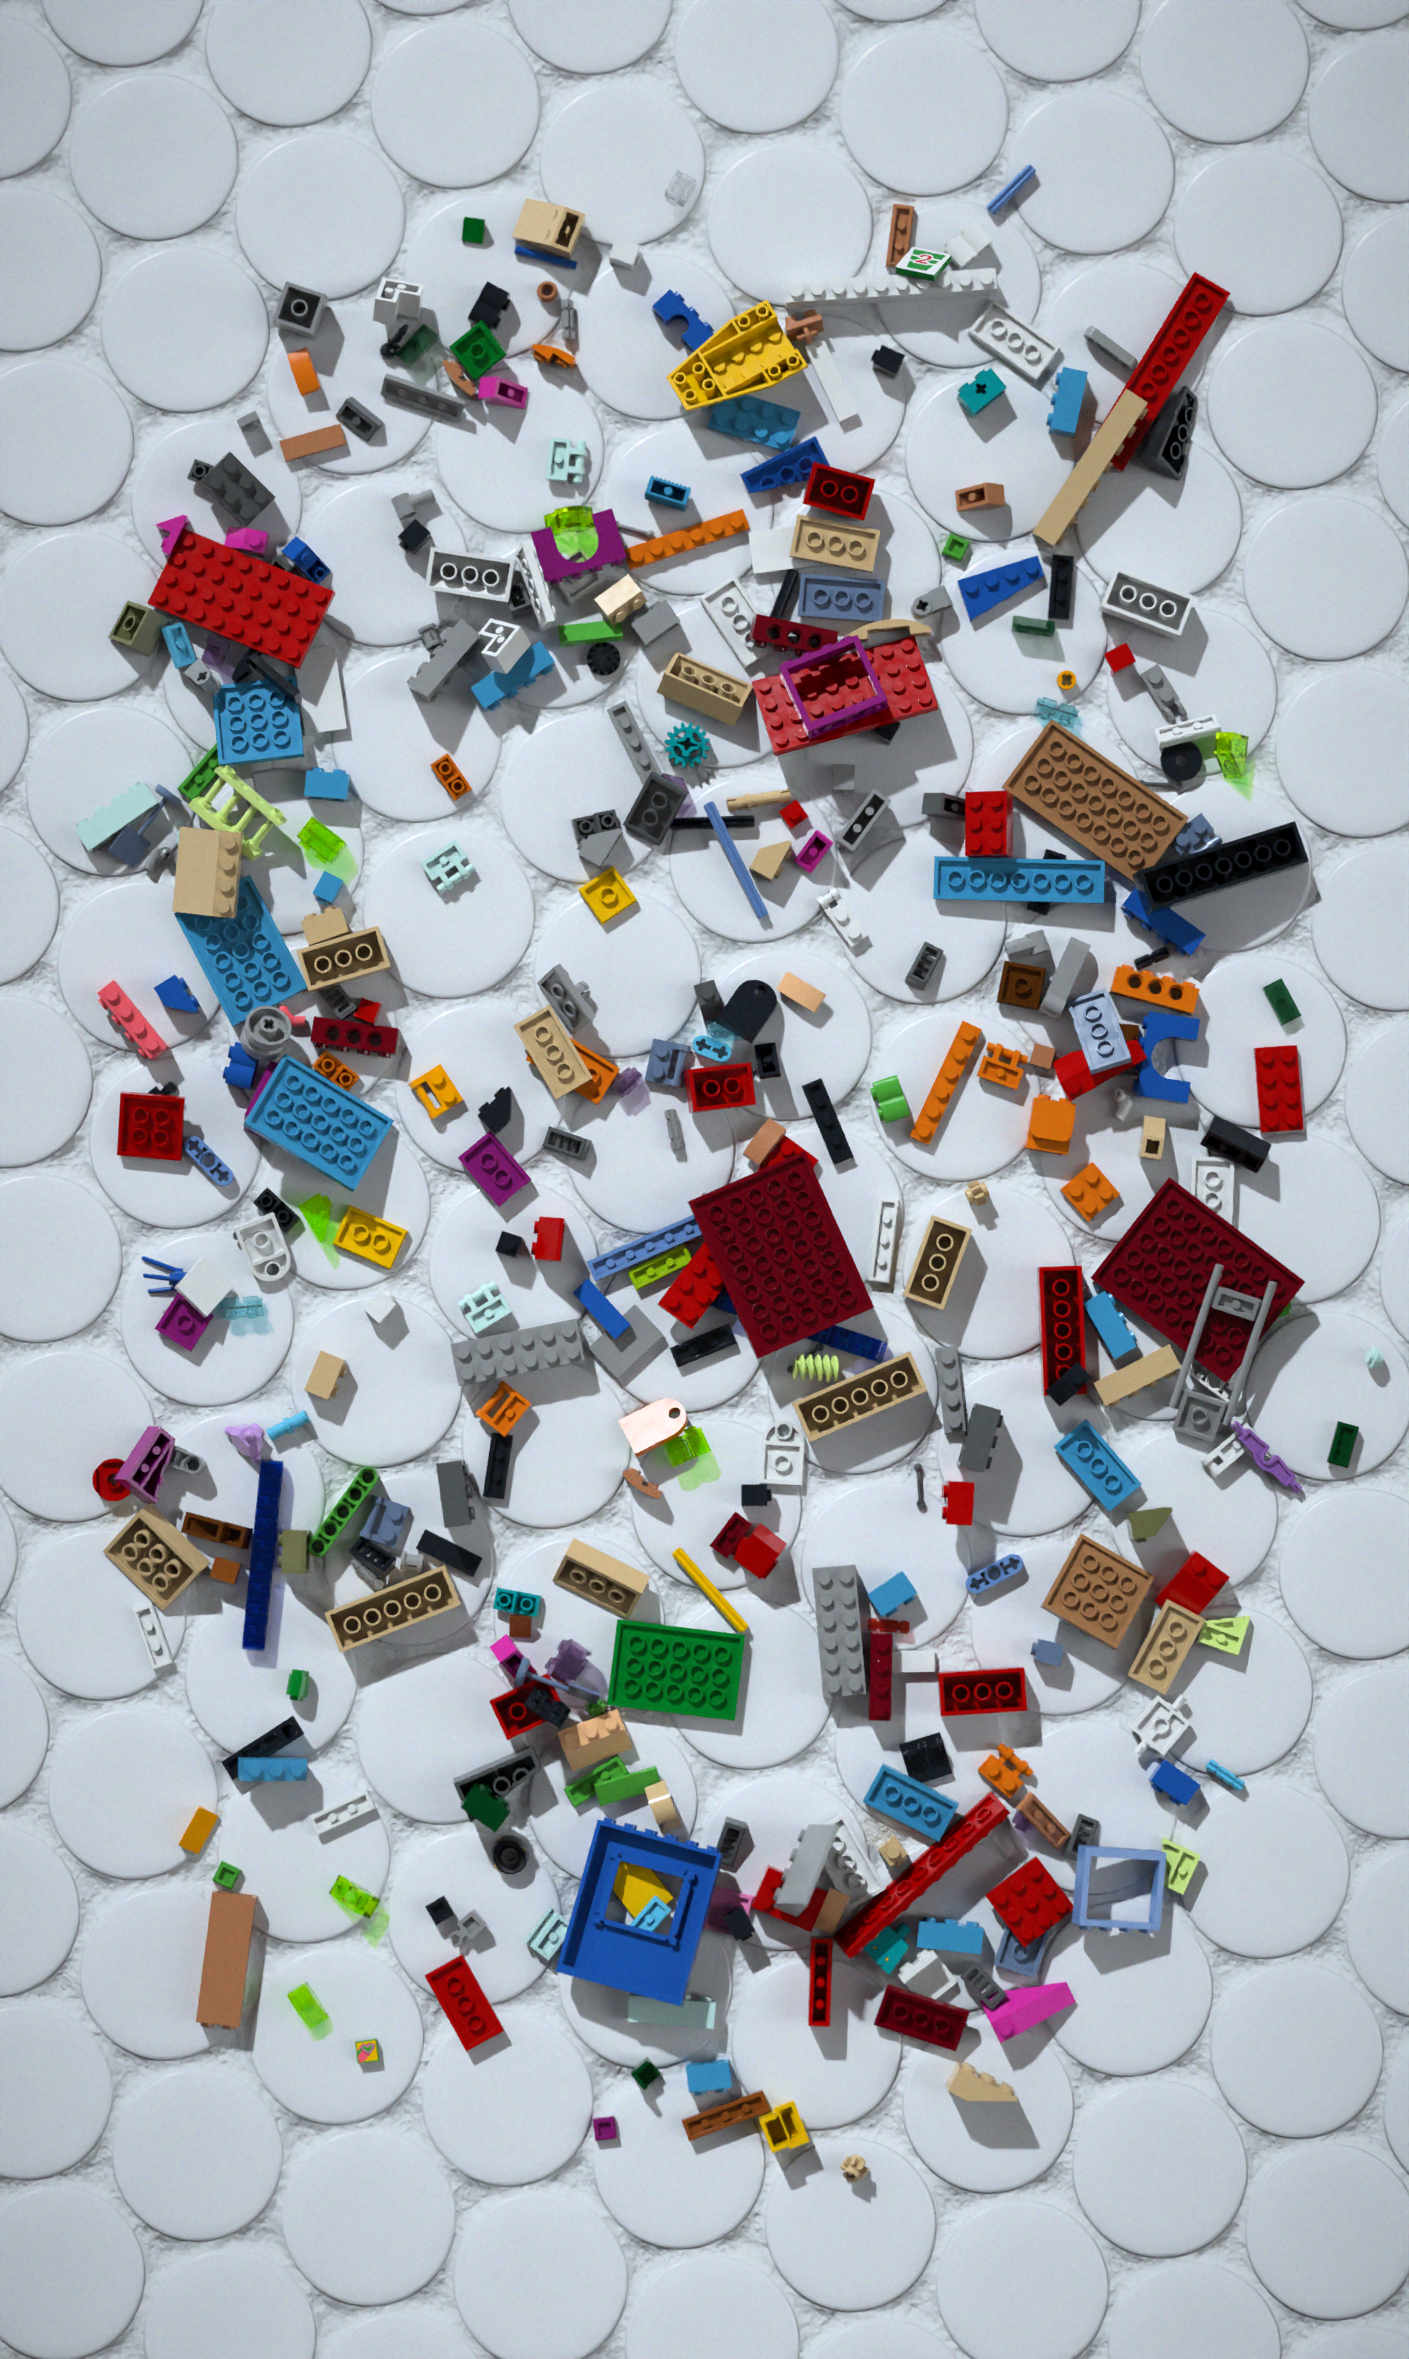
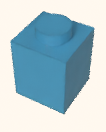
M324 871L313 891V895L317 897L315 901L325 906L328 903L334 905L344 885V881Z

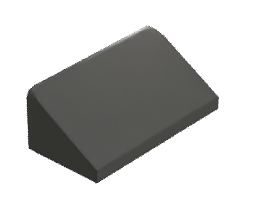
M353 397L346 399L335 415L367 442L372 439L384 424L381 419Z

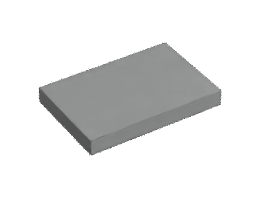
M635 1304L623 1315L631 1327L615 1340L606 1331L588 1347L617 1379L664 1336Z

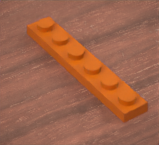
M743 509L626 548L624 549L627 557L626 561L629 570L632 571L749 531L750 528Z
M962 1021L909 1137L926 1145L930 1144L982 1029Z

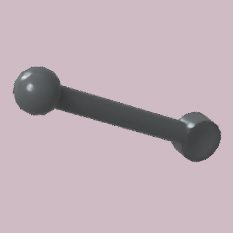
M1139 780L1144 786L1173 787L1175 790H1179L1182 787L1180 781L1175 783H1158Z
M817 1343L815 1348L809 1353L814 1355L816 1352L822 1351L824 1345ZM792 1365L787 1367V1372L792 1374Z
M917 1463L914 1465L918 1489V1501L916 1504L919 1508H923L925 1502L922 1499V1465Z

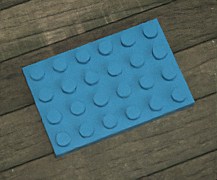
M250 875L240 879L236 918L181 912L174 913L232 1027L244 1022L251 1010L259 1006L273 1007L308 989L298 966Z
M285 1053L243 1125L353 1192L394 1120Z

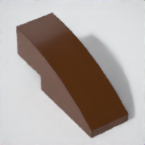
M186 1512L181 1533L247 1550L253 1529L191 1512Z

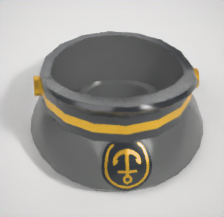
M506 1835L494 1842L491 1849V1860L499 1871L505 1874H515L521 1872L526 1867L529 1860V1852L527 1846L520 1838Z

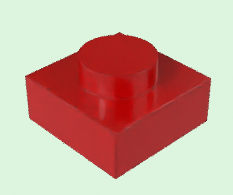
M794 800L779 811V814L791 830L808 818V815L797 800Z

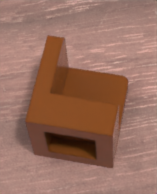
M215 1557L209 1577L234 1585L237 1582L242 1563Z

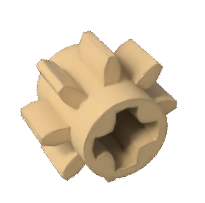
M978 1180L968 1183L969 1188L964 1190L969 1204L975 1203L977 1207L986 1204V1198L990 1197L986 1184L984 1182L979 1184Z
M859 2155L847 2156L840 2169L844 2170V2178L850 2182L862 2181L869 2168L865 2167V2159Z

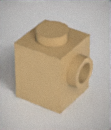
M892 1835L877 1847L890 1867L894 1864L897 1867L907 1860L905 1856L908 1853L895 1835Z

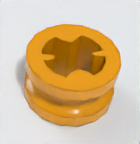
M1068 670L1061 672L1057 677V685L1062 690H1070L1076 683V676ZM1063 675H1066V677L1069 675L1072 678L1070 686H1067V684L1064 686L1061 683Z

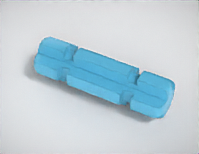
M1210 1760L1207 1763L1206 1770L1212 1774L1215 1773V1776L1228 1785L1231 1784V1787L1235 1790L1240 1791L1244 1787L1245 1782L1238 1777L1236 1778L1233 1773L1224 1767L1218 1766L1219 1764L1214 1760Z

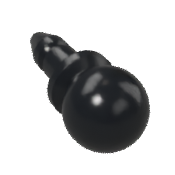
M407 324L399 328L393 338H388L387 343L380 347V354L384 359L389 360L395 357L396 349L400 348L398 343H400L407 332Z

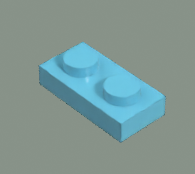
M183 622L161 629L175 668L179 669L193 664L196 661V657Z
M655 1895L632 1921L630 1926L654 1932L672 1909Z

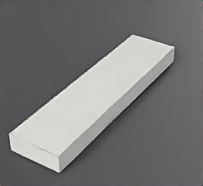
M824 337L812 342L810 345H805L804 349L838 422L841 423L858 415L857 408Z
M878 1197L868 1282L890 1283L899 1199Z

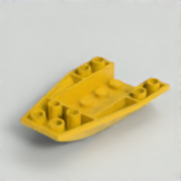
M765 300L729 320L666 378L688 412L771 388L804 370L808 365L798 349L795 350L778 323L776 313L769 302Z

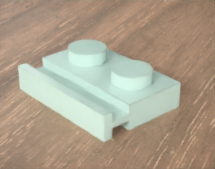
M549 1907L524 1942L547 1960H550L565 1939L569 1920L552 1907Z

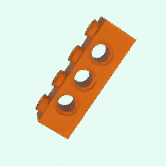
M1122 964L1121 967H1116L1109 993L1183 1014H1193L1200 990L1195 988L1196 984L1186 981L1180 984L1174 982L1175 979L1169 976L1158 978L1154 976L1155 973L1147 970H1142V973L1133 971L1134 967ZM1129 979H1138L1140 982L1139 988H1131ZM1155 983L1159 985L1160 993H1151L1149 989L1150 984ZM1172 989H1177L1180 992L1181 997L1179 1000L1171 998L1170 991Z

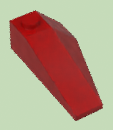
M1138 1040L1125 1041L1132 1062L1092 1075L1083 1050L1070 1052L1054 1061L1053 1066L1057 1077L1069 1100L1072 1101L1145 1060L1147 1056Z

